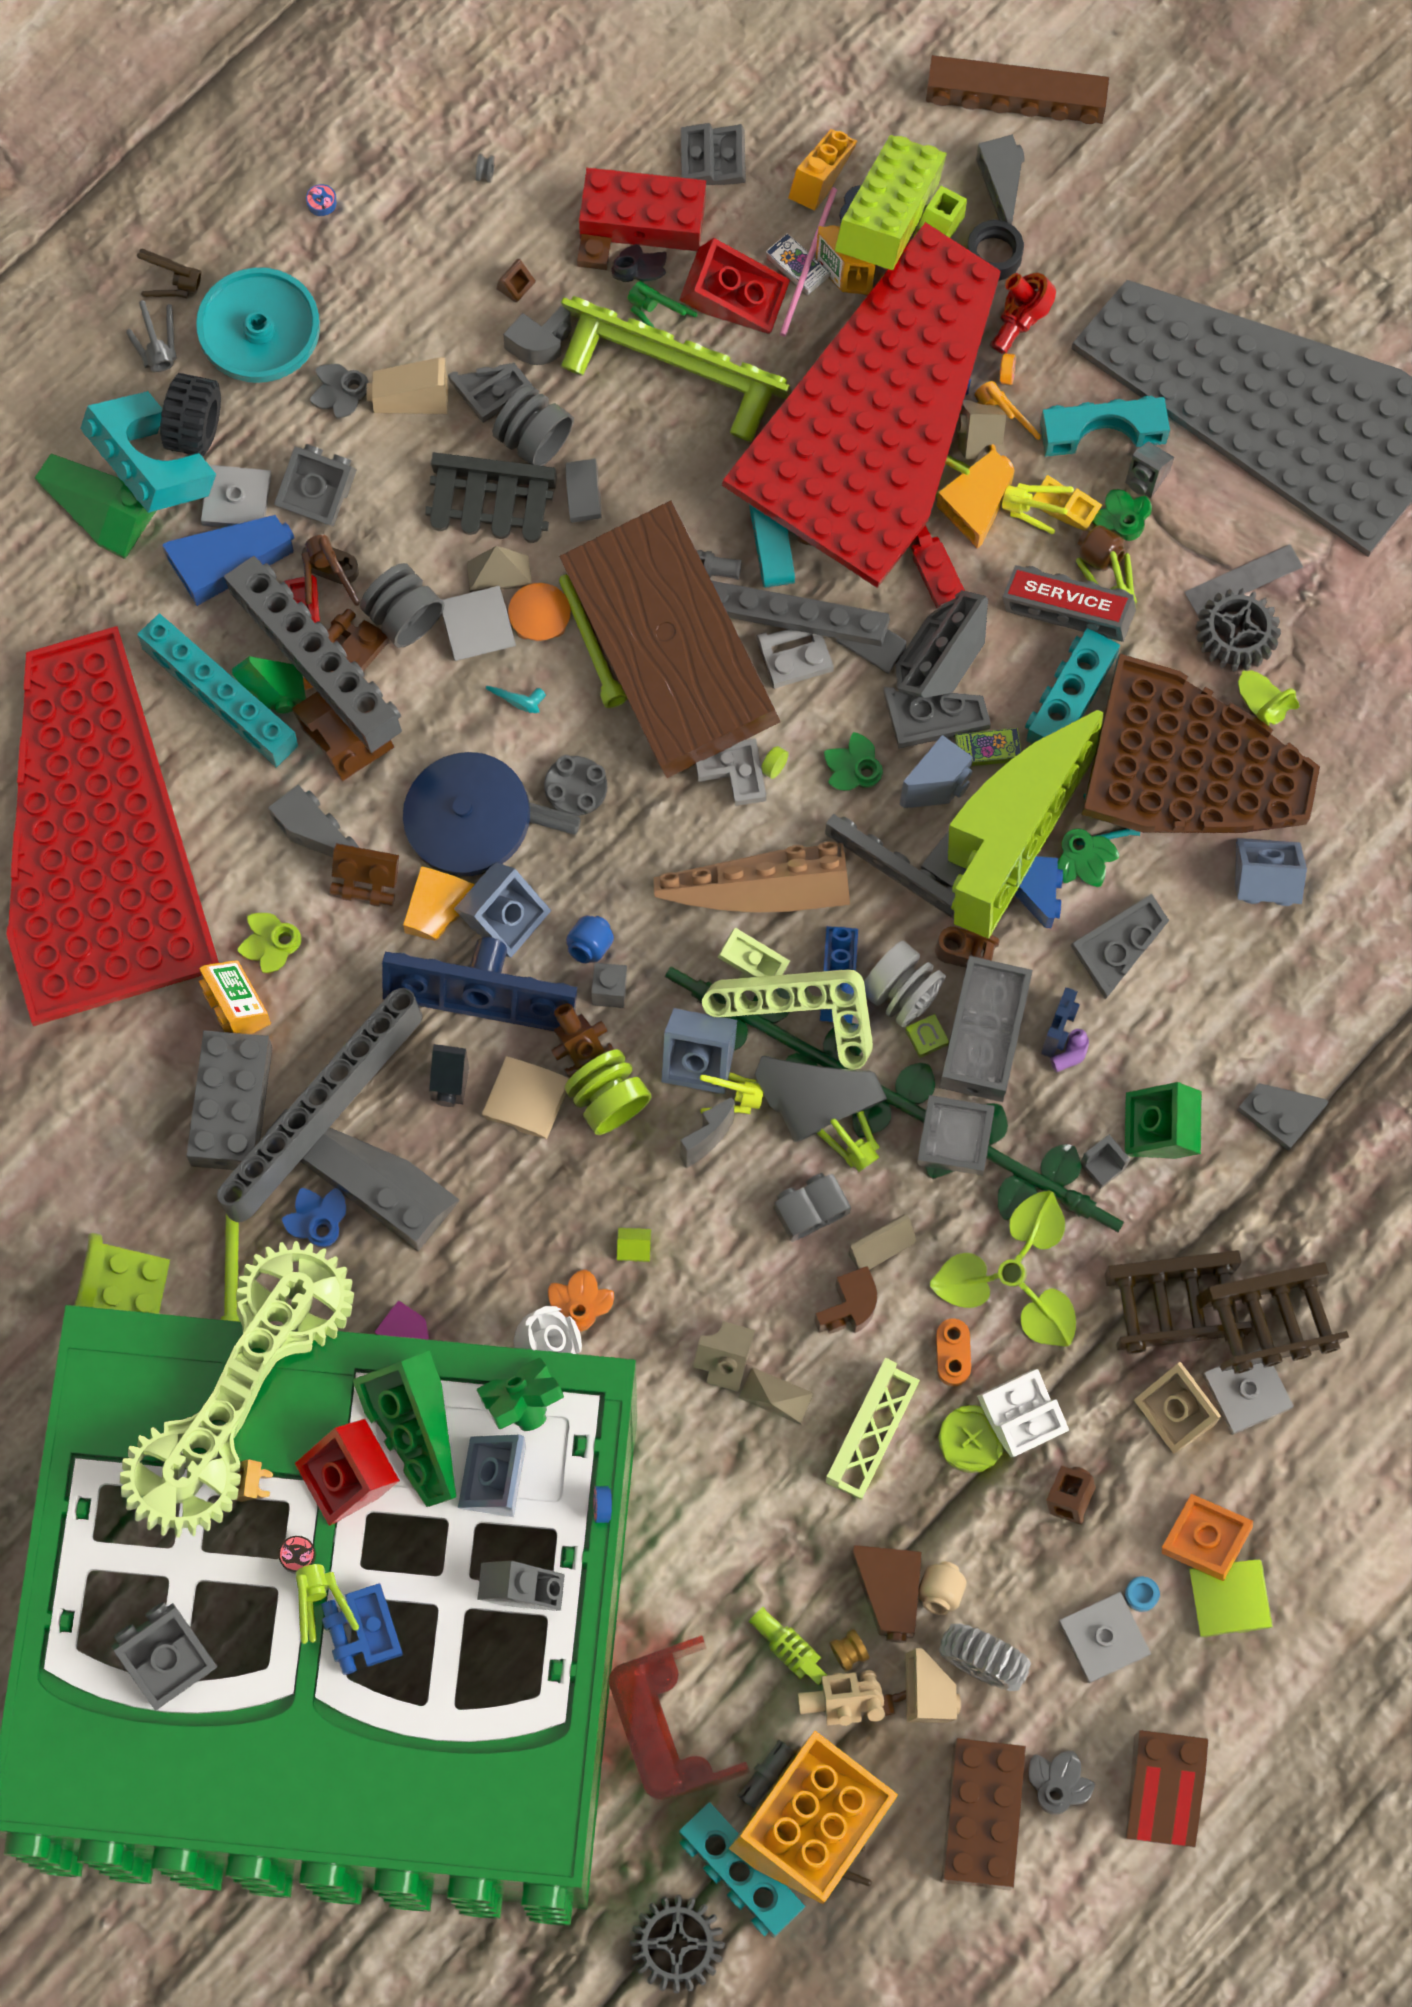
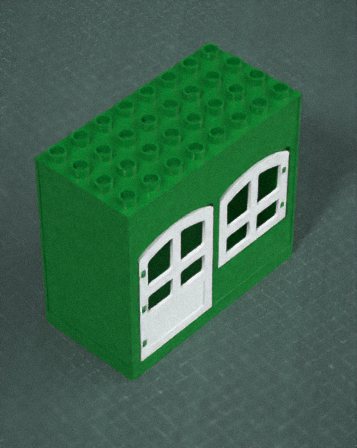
M65 1305L0 1731V1837L5 1839L3 1855L16 1857L17 1862L28 1863L29 1868L40 1869L39 1873L81 1878L83 1864H89V1869L99 1870L100 1875L110 1876L109 1880L134 1884H151L153 1870L161 1871V1876L170 1877L171 1882L179 1883V1887L205 1891H221L224 1873L225 1877L233 1878V1883L242 1884L241 1888L249 1890V1894L276 1898H291L293 1880L299 1881L301 1885H306V1890L313 1891L312 1895L318 1896L319 1901L347 1905H361L362 1889L366 1887L373 1888L374 1892H378V1897L384 1898V1903H389V1908L419 1912H431L432 1894L447 1895V1899H450L451 1904L455 1905V1909L459 1910V1915L500 1919L502 1901L518 1902L524 1907V1912L529 1917V1922L570 1926L572 1908L587 1909L637 1426L636 1359L337 1331L335 1339L326 1335L324 1346L319 1345L313 1340L310 1352L291 1354L277 1361L263 1381L243 1426L234 1438V1448L240 1462L245 1460L262 1462L261 1470L266 1469L273 1473L272 1478L259 1479V1488L270 1492L269 1497L260 1498L259 1500L279 1501L289 1504L290 1510L286 1539L292 1536H303L312 1542L316 1550V1561L314 1564L323 1565L325 1573L334 1572L336 1584L345 1600V1594L380 1583L386 1601L434 1605L439 1610L428 1702L421 1706L374 1692L349 1680L347 1675L342 1674L339 1662L334 1661L332 1650L335 1648L330 1632L325 1630L322 1622L325 1616L321 1604L330 1600L336 1601L330 1588L326 1591L327 1596L313 1602L316 1641L314 1643L310 1642L308 1634V1642L306 1644L301 1643L296 1574L285 1570L279 1559L204 1552L201 1547L204 1528L201 1525L196 1526L195 1536L190 1534L188 1528H183L180 1538L176 1537L174 1546L168 1549L94 1541L93 1533L100 1489L104 1485L123 1486L120 1483V1472L124 1471L122 1470L123 1458H129V1446L138 1447V1437L140 1435L150 1440V1430L152 1427L161 1434L164 1433V1422L183 1420L200 1412L213 1393L234 1346L243 1335V1329L239 1321ZM261 1348L251 1349L255 1353L266 1352ZM427 1351L431 1353L442 1383L456 1489V1498L430 1507H426L404 1474V1463L395 1449L389 1451L383 1442L387 1437L377 1422L371 1424L365 1415L352 1380ZM541 1358L547 1366L551 1377H554L558 1382L564 1398L546 1407L545 1415L547 1419L537 1429L522 1431L514 1423L503 1429H498L489 1409H486L476 1391L477 1388L495 1379L508 1380L517 1374L521 1366ZM220 1419L211 1421L212 1424L217 1426L226 1424V1422ZM366 1419L400 1481L379 1499L329 1526L298 1471L295 1462L334 1428ZM517 1434L524 1436L526 1449L514 1517L458 1508L470 1437ZM201 1447L192 1449L197 1454L207 1452L206 1449ZM146 1455L140 1463L162 1478V1468L165 1462L156 1457ZM185 1468V1473L182 1477L187 1478V1468ZM203 1484L195 1496L208 1502L211 1496L220 1495L206 1484ZM595 1486H608L611 1490L612 1512L609 1523H595L593 1496ZM180 1503L179 1517H182L183 1503ZM374 1512L445 1519L449 1523L443 1573L440 1576H426L363 1569L361 1567V1556L367 1515ZM488 1523L550 1529L557 1533L554 1572L565 1574L561 1611L510 1607L477 1600L479 1581L473 1580L469 1576L474 1529L477 1524ZM91 1571H105L168 1578L169 1589L166 1606L174 1603L189 1626H191L196 1585L201 1581L275 1588L278 1590V1601L269 1666L264 1670L236 1677L197 1681L155 1711L129 1672L104 1664L77 1650L87 1575ZM336 1601L338 1611L341 1612L342 1610ZM478 1609L539 1615L547 1618L548 1627L541 1692L538 1697L509 1705L482 1709L462 1710L455 1707L464 1616L467 1610ZM347 1623L343 1627L348 1643H351L352 1627Z

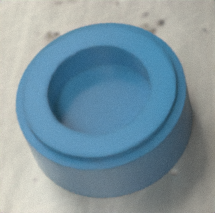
M1140 1576L1129 1582L1124 1596L1126 1603L1131 1609L1137 1612H1147L1159 1601L1160 1591L1155 1581L1151 1578Z

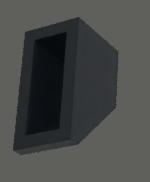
M433 1044L429 1093L431 1100L435 1101L437 1105L444 1107H454L455 1104L463 1105L469 1073L466 1048Z

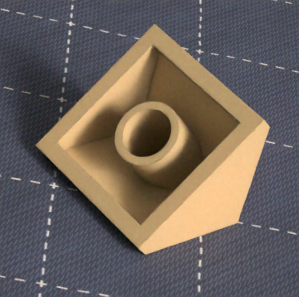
M1181 1362L1177 1363L1134 1399L1173 1454L1215 1426L1221 1417Z

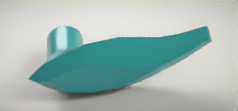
M486 686L488 691L528 713H539L540 709L537 705L546 697L545 692L541 688H536L527 697L501 688Z

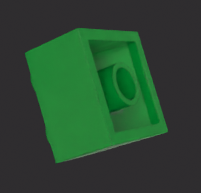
M1174 1082L1126 1092L1125 1153L1127 1156L1177 1159L1201 1154L1202 1091L1180 1082Z

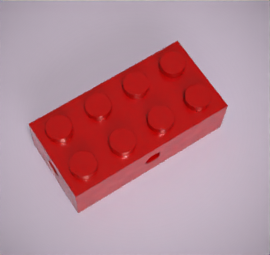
M586 167L579 217L580 239L581 234L608 237L611 238L613 243L697 251L700 247L704 219L706 180Z

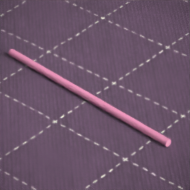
M834 187L831 188L818 226H825L837 189ZM818 228L780 335L783 337L786 336L816 251Z

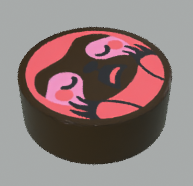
M292 1536L281 1544L278 1553L279 1561L285 1570L295 1574L298 1569L315 1563L316 1550L312 1542L306 1537Z

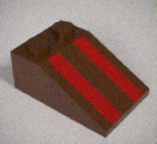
M1139 1730L1134 1735L1126 1839L1196 1847L1206 1776L1208 1738Z

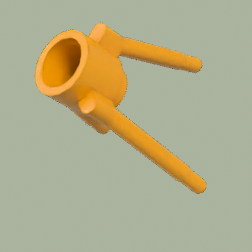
M994 381L984 383L975 391L974 396L978 404L998 405L1008 418L1013 419L1015 416L1037 440L1041 439L1038 431L1008 400L1004 392L1000 391ZM994 444L988 445L990 451L996 450Z

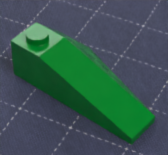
M52 453L35 476V480L72 516L79 526L81 525L98 546L123 559H126L156 511L148 513L119 477Z
M430 1351L352 1379L365 1415L371 1424L377 1422L387 1437L383 1442L389 1451L395 1449L403 1461V1472L426 1507L456 1498L443 1388Z

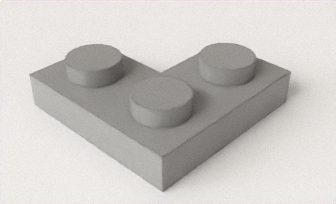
M756 738L744 740L695 764L698 782L730 777L735 806L766 801V791Z

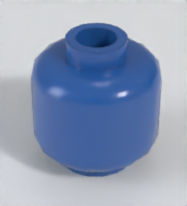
M589 915L579 918L566 937L569 954L578 962L585 964L600 961L614 941V935L609 923L600 916L594 917Z

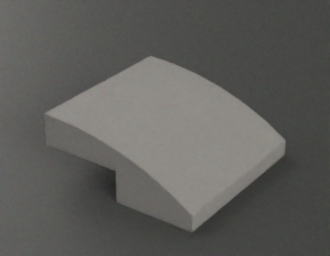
M500 586L442 600L444 602L442 616L454 661L516 646Z

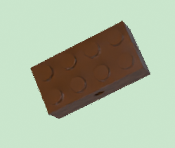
M961 1738L955 1740L953 1744L941 1883L1008 1891L1014 1888L1026 1746Z

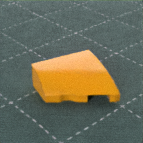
M421 866L403 924L405 933L436 941L445 932L450 922L456 921L460 915L454 908L475 884Z

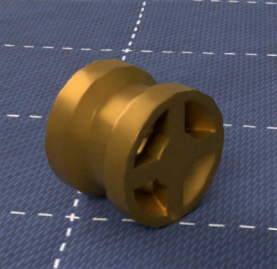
M854 1629L848 1631L846 1637L841 1640L834 1639L829 1642L832 1652L845 1672L851 1670L854 1663L858 1661L865 1662L870 1659L862 1640Z

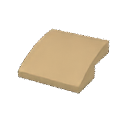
M506 1056L482 1115L487 1120L513 1126L519 1132L547 1139L566 1095L564 1086L569 1078L540 1066Z

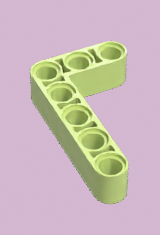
M854 970L719 980L710 986L702 999L703 1009L712 1017L832 1009L838 1057L844 1067L852 1070L860 1069L865 1065L873 1049L865 985L862 976ZM848 983L853 987L854 993L847 994L843 992L840 984ZM808 986L818 987L822 992V996L812 995L808 990ZM783 988L787 990L790 998L783 999L779 997L776 989ZM744 991L754 992L758 997V1001L748 1000ZM719 993L723 995L726 999V1004L716 1002L713 994ZM850 1014L855 1016L859 1024L851 1025L847 1023L844 1015ZM848 1046L859 1047L863 1055H853L849 1051Z

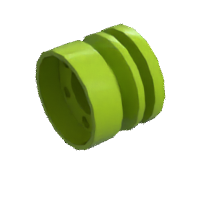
M621 1050L608 1051L586 1063L575 1072L564 1086L568 1096L574 1097L573 1103L576 1107L588 1106L583 1113V1118L595 1135H602L620 1127L637 1115L651 1100V1093L639 1077L627 1079L632 1072V1066L630 1063L625 1062V1056Z

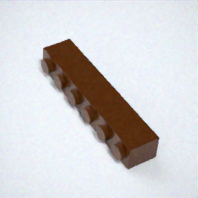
M932 55L926 102L934 103L938 106H961L969 110L985 109L996 113H1018L1027 117H1050L1058 121L1066 119L1081 121L1085 124H1103L1109 77Z

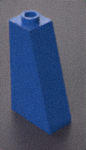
M276 515L168 541L162 544L166 559L196 606L227 590L228 586L224 575L252 556H255L262 565L265 563L272 565L292 554L294 550L291 540L295 539L286 522L281 524Z

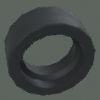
M984 221L974 227L969 234L966 249L980 257L977 252V246L981 241L997 238L1007 242L1013 250L1011 258L1000 263L988 262L1001 271L998 281L1005 280L1016 273L1021 266L1024 250L1022 235L1015 226L1006 221Z

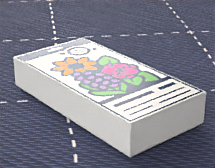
M787 233L766 251L765 257L797 285L809 252ZM814 257L802 291L807 296L828 279L830 273Z

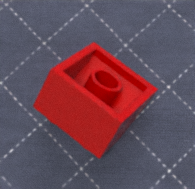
M366 1419L334 1428L295 1462L298 1471L329 1526L379 1499L400 1481Z

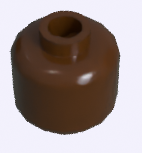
M1102 525L1094 527L1091 531L1086 529L1078 541V545L1081 547L1079 552L1080 559L1102 572L1110 568L1113 570L1110 557L1111 551L1116 553L1119 564L1126 552V548L1123 547V538Z

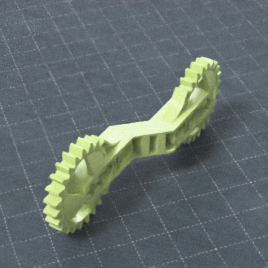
M295 1241L292 1250H287L283 1242L280 1243L279 1252L277 1253L270 1247H266L265 1259L255 1254L253 1265L246 1264L244 1276H239V1289H237L236 1300L239 1301L237 1302L236 1311L242 1324L243 1335L234 1346L213 1393L200 1412L194 1416L183 1420L164 1422V1433L161 1434L152 1427L150 1430V1440L140 1435L138 1437V1447L129 1446V1458H123L122 1470L124 1471L120 1472V1483L123 1484L121 1486V1497L128 1498L126 1500L127 1510L137 1508L135 1512L136 1521H140L145 1517L148 1518V1530L159 1524L161 1525V1535L163 1536L169 1528L175 1529V1534L178 1538H180L183 1528H188L190 1534L195 1536L197 1525H201L206 1531H209L211 1518L221 1523L223 1520L222 1510L225 1512L232 1511L233 1502L231 1500H237L239 1489L237 1486H240L241 1475L237 1474L240 1471V1461L234 1448V1438L243 1426L263 1381L275 1363L283 1357L295 1353L310 1352L313 1340L319 1345L324 1346L326 1335L335 1339L338 1328L344 1329L346 1327V1317L351 1316V1304H353L354 1292H351L352 1279H345L346 1267L336 1269L337 1257L329 1260L325 1259L326 1249L323 1248L315 1254L312 1253V1243H309L305 1250H300L298 1241ZM294 1261L298 1262V1272H293ZM265 1273L280 1279L272 1292L256 1281L260 1274ZM313 1297L324 1303L334 1312L329 1320L310 1314ZM289 1299H292L291 1306L288 1304ZM280 1321L283 1325L275 1326L269 1322ZM261 1348L266 1352L255 1353L251 1349ZM219 1419L226 1422L222 1426L211 1423V1421ZM201 1447L206 1449L207 1452L197 1454L192 1449ZM146 1455L156 1457L165 1462L162 1468V1478L140 1463ZM185 1468H187V1478L182 1477L185 1473ZM203 1484H206L220 1495V1498L215 1503L207 1502L195 1496ZM183 1503L182 1517H176V1504Z

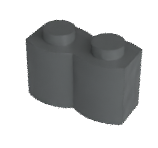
M823 1173L817 1174L806 1181V1187L795 1190L792 1187L777 1195L778 1200L774 1203L773 1209L791 1242L804 1238L818 1229L850 1214L851 1206L833 1174L824 1176Z

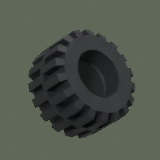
M178 373L174 377L167 390L161 414L160 436L164 449L189 455L200 453L201 456H204L207 453L216 434L221 408V392L219 383L216 380L184 373Z

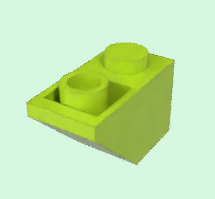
M940 186L926 207L914 236L926 222L949 238H952L965 217L967 199Z

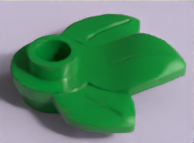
M1112 489L1106 495V508L1099 509L1092 522L1095 526L1102 525L1113 532L1115 531L1123 540L1132 541L1139 538L1144 531V520L1151 514L1152 505L1147 496L1132 499L1126 491Z
M852 733L848 749L835 748L824 751L826 764L834 772L828 784L835 789L850 791L858 786L873 787L882 779L883 768L881 763L875 759V747L869 739L859 733ZM865 769H868L873 774L869 777H865L861 774V772Z
M1072 829L1062 838L1061 847L1063 853L1058 859L1057 869H1063L1064 884L1071 882L1078 876L1088 885L1101 887L1106 875L1105 863L1117 860L1119 852L1116 846L1104 836L1092 837L1084 829ZM1075 838L1083 841V848L1081 850L1074 849L1073 840Z

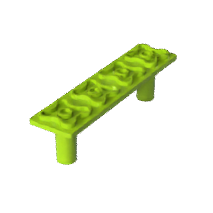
M572 296L571 300L562 298V306L571 312V316L579 319L561 364L562 368L572 373L584 375L599 337L744 393L729 433L749 442L753 441L772 394L787 399L792 393L790 385L787 384L788 380L779 375L766 372L745 362H742L741 366L730 362L731 358L729 356L707 349L689 340H685L684 344L673 339L674 335L648 326L638 320L629 318L628 322L623 321L617 317L618 314L616 312L592 304L576 296Z

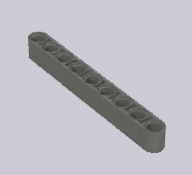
M399 988L392 991L220 1186L217 1192L218 1200L232 1221L243 1222L248 1220L420 1024L423 1014L412 991L406 988Z

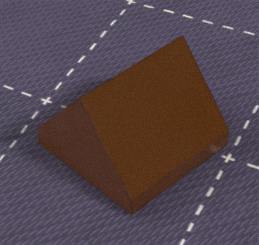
M517 259L498 280L496 289L512 301L518 302L536 280L521 259Z

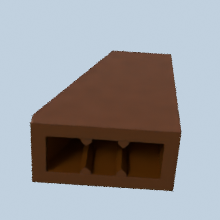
M854 1545L852 1560L878 1634L886 1636V1641L906 1643L907 1638H913L915 1635L922 1552Z

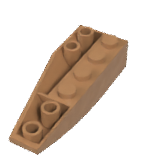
M823 842L818 846L811 847L793 845L784 850L676 873H665L654 877L655 897L717 910L789 912L850 905L843 843Z

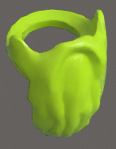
M1252 670L1242 671L1238 681L1239 693L1248 708L1267 726H1270L1269 724H1278L1284 720L1289 709H1298L1300 707L1294 689L1289 688L1281 692L1262 674Z

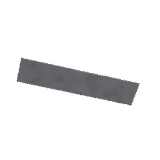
M1289 544L1184 593L1197 615H1199L1200 610L1205 609V603L1208 600L1214 601V597L1218 592L1225 597L1226 591L1231 589L1235 595H1238L1239 590L1243 588L1245 593H1248L1303 568V565Z

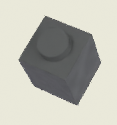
M595 963L591 993L592 1005L624 1008L627 987V965Z

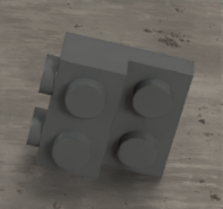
M305 444L304 449L294 446L274 505L334 527L343 499L348 497L357 469L350 466L352 460L334 454L333 459L321 456L322 449L309 444Z
M162 1602L153 1607L145 1615L148 1621L138 1628H135L133 1624L123 1628L114 1636L117 1642L111 1646L155 1711L217 1668L174 1603L166 1606Z

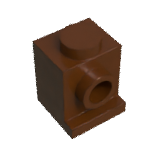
M1061 1465L1046 1499L1050 1515L1082 1525L1084 1513L1096 1488L1093 1475L1080 1467H1072L1071 1469Z

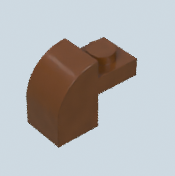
M868 1266L837 1277L835 1286L842 1304L815 1313L814 1322L819 1333L825 1330L829 1334L838 1332L847 1327V1322L851 1323L854 1333H857L869 1324L877 1304V1288Z

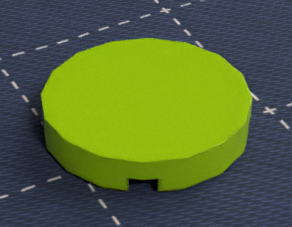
M977 1405L961 1406L950 1413L942 1422L938 1435L939 1448L946 1462L955 1469L967 1473L983 1472L992 1467L1001 1457L1004 1447L989 1423L982 1407Z

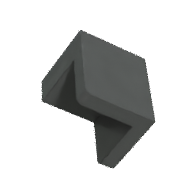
M1109 1134L1084 1153L1081 1166L1101 1189L1126 1170L1130 1158Z

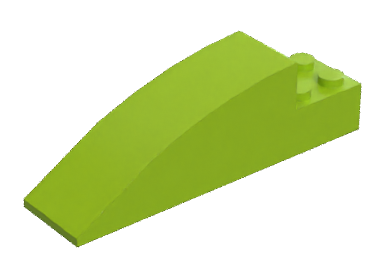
M1096 710L1036 741L1015 756L979 788L950 823L948 861L967 869L964 875L959 874L952 887L955 898L951 909L954 910L955 925L988 939L990 938L1029 871L1035 857L1039 854L1095 757L1102 729V711Z

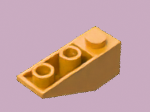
M830 129L797 167L788 199L815 211L831 190L854 150L857 140L848 137L844 132Z

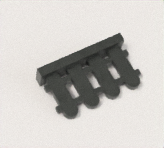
M433 452L431 466L433 473H437V476L430 477V485L435 486L433 505L432 507L426 506L425 515L431 516V525L435 530L444 531L448 528L450 519L461 520V527L464 533L474 535L479 531L481 523L492 524L493 535L498 539H504L510 535L511 527L523 528V537L529 543L537 542L541 538L542 531H548L549 522L543 520L546 500H553V491H548V487H556V468ZM457 476H463V477H468V479H467V480H462V479H456V477H457ZM487 480L498 481V484L487 483ZM525 484L529 485V488L517 487V485ZM455 488L466 490L463 511L452 509ZM485 492L496 493L494 514L482 513ZM516 496L527 497L524 518L513 517Z

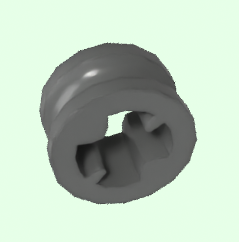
M483 154L478 155L476 181L486 179L487 183L492 182L495 156L490 155L489 158H485Z

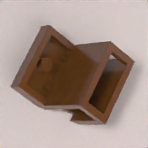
M318 692L291 708L302 730L326 754L334 772L342 782L394 748L392 741L389 740L371 753Z

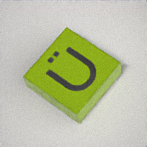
M935 1014L911 1024L905 1029L919 1058L949 1045V1040Z

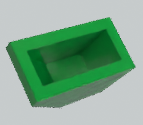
M249 656L231 669L232 675L243 687L268 709L276 710L277 713L292 712L291 708L306 699L303 675L293 664Z

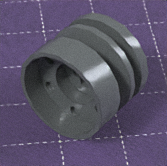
M529 384L518 390L507 401L494 423L492 433L493 437L502 443L504 442L507 448L511 450L517 448L518 456L530 465L544 466L566 442L574 424V417L556 403L549 405V398L542 393L539 394V390Z
M401 563L385 571L369 586L360 601V609L370 617L373 623L382 625L381 631L397 648H402L416 642L434 626L444 610V602L429 586H423V580L415 574V571L407 563Z

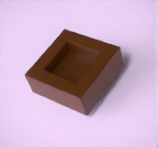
M581 234L577 267L607 270L611 238Z

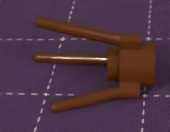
M316 535L308 539L305 543L307 552L301 554L304 562L306 604L312 603L311 564H315L317 568H325L330 565L333 572L339 576L354 605L358 606L360 602L337 560L328 536Z

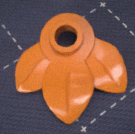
M583 1269L576 1272L570 1278L568 1285L551 1283L548 1288V1298L551 1306L562 1309L558 1312L562 1313L565 1317L571 1316L579 1331H585L593 1325L597 1316L603 1315L611 1309L614 1302V1292L609 1289L598 1290L595 1276L590 1271ZM577 1311L585 1312L581 1316H577L574 1314V1312Z

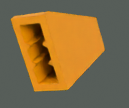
M995 449L971 466L968 475L962 473L938 493L936 506L977 549L982 546L1002 505L1006 488L1012 484L1015 471L1011 461L1004 455L1000 456Z

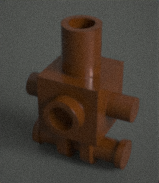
M562 1004L556 1008L554 1015L560 1026L554 1029V1032L561 1044L551 1049V1052L557 1061L568 1056L573 1062V1066L564 1069L570 1079L586 1063L608 1051L614 1050L610 1043L606 1044L607 1046L603 1048L598 1039L599 1036L608 1032L602 1020L591 1026L582 1013L577 1016L571 1004Z

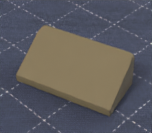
M903 1214L852 1243L849 1249V1256L857 1269L868 1266L870 1270L915 1244L916 1237L910 1218L907 1214Z

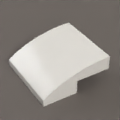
M1038 1369L1030 1370L977 1395L989 1423L1010 1457H1015L1069 1431L1057 1399H1050Z

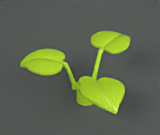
M1043 1191L1024 1200L1011 1216L1009 1227L1012 1237L1026 1242L1015 1260L1009 1259L1004 1261L999 1266L998 1273L986 1276L987 1265L983 1259L973 1253H960L946 1261L940 1271L930 1281V1287L948 1303L963 1308H975L984 1304L990 1297V1287L987 1282L1000 1279L1007 1286H1019L1033 1300L1032 1303L1027 1304L1023 1308L1021 1313V1326L1025 1334L1030 1339L1041 1344L1068 1347L1071 1345L1076 1331V1315L1070 1299L1064 1293L1054 1288L1045 1290L1038 1298L1024 1282L1027 1277V1271L1021 1262L1031 1245L1033 1244L1036 1248L1042 1250L1050 1249L1062 1240L1065 1233V1218L1055 1194L1052 1191Z

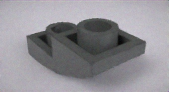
M596 458L566 463L567 496L571 523L602 518Z

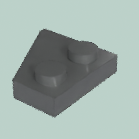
M515 363L499 365L496 368H477L475 373L458 375V372H452L448 374L450 383L482 423L498 414L518 390L526 385H532Z
M1259 1083L1239 1106L1237 1111L1289 1151L1329 1102L1323 1098Z

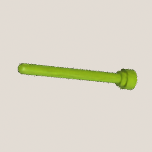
M563 574L559 578V583L568 599L571 612L602 683V692L600 693L605 708L620 706L628 698L621 684L613 679L578 594L569 576Z
M226 1214L224 1316H221V1320L240 1322L236 1311L238 1302L236 1294L238 1289L239 1222L232 1221Z

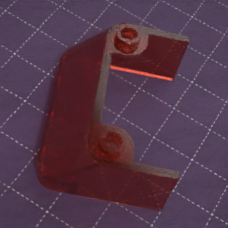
M702 1635L620 1664L612 1670L609 1676V1686L643 1787L650 1797L657 1800H665L702 1791L750 1773L746 1762L713 1773L710 1763L703 1757L691 1756L680 1760L658 1695L668 1692L676 1686L679 1679V1672L675 1663L676 1659L707 1649Z

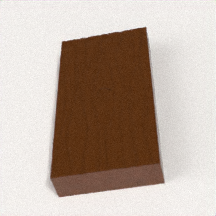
M671 500L559 556L658 763L667 778L781 722Z

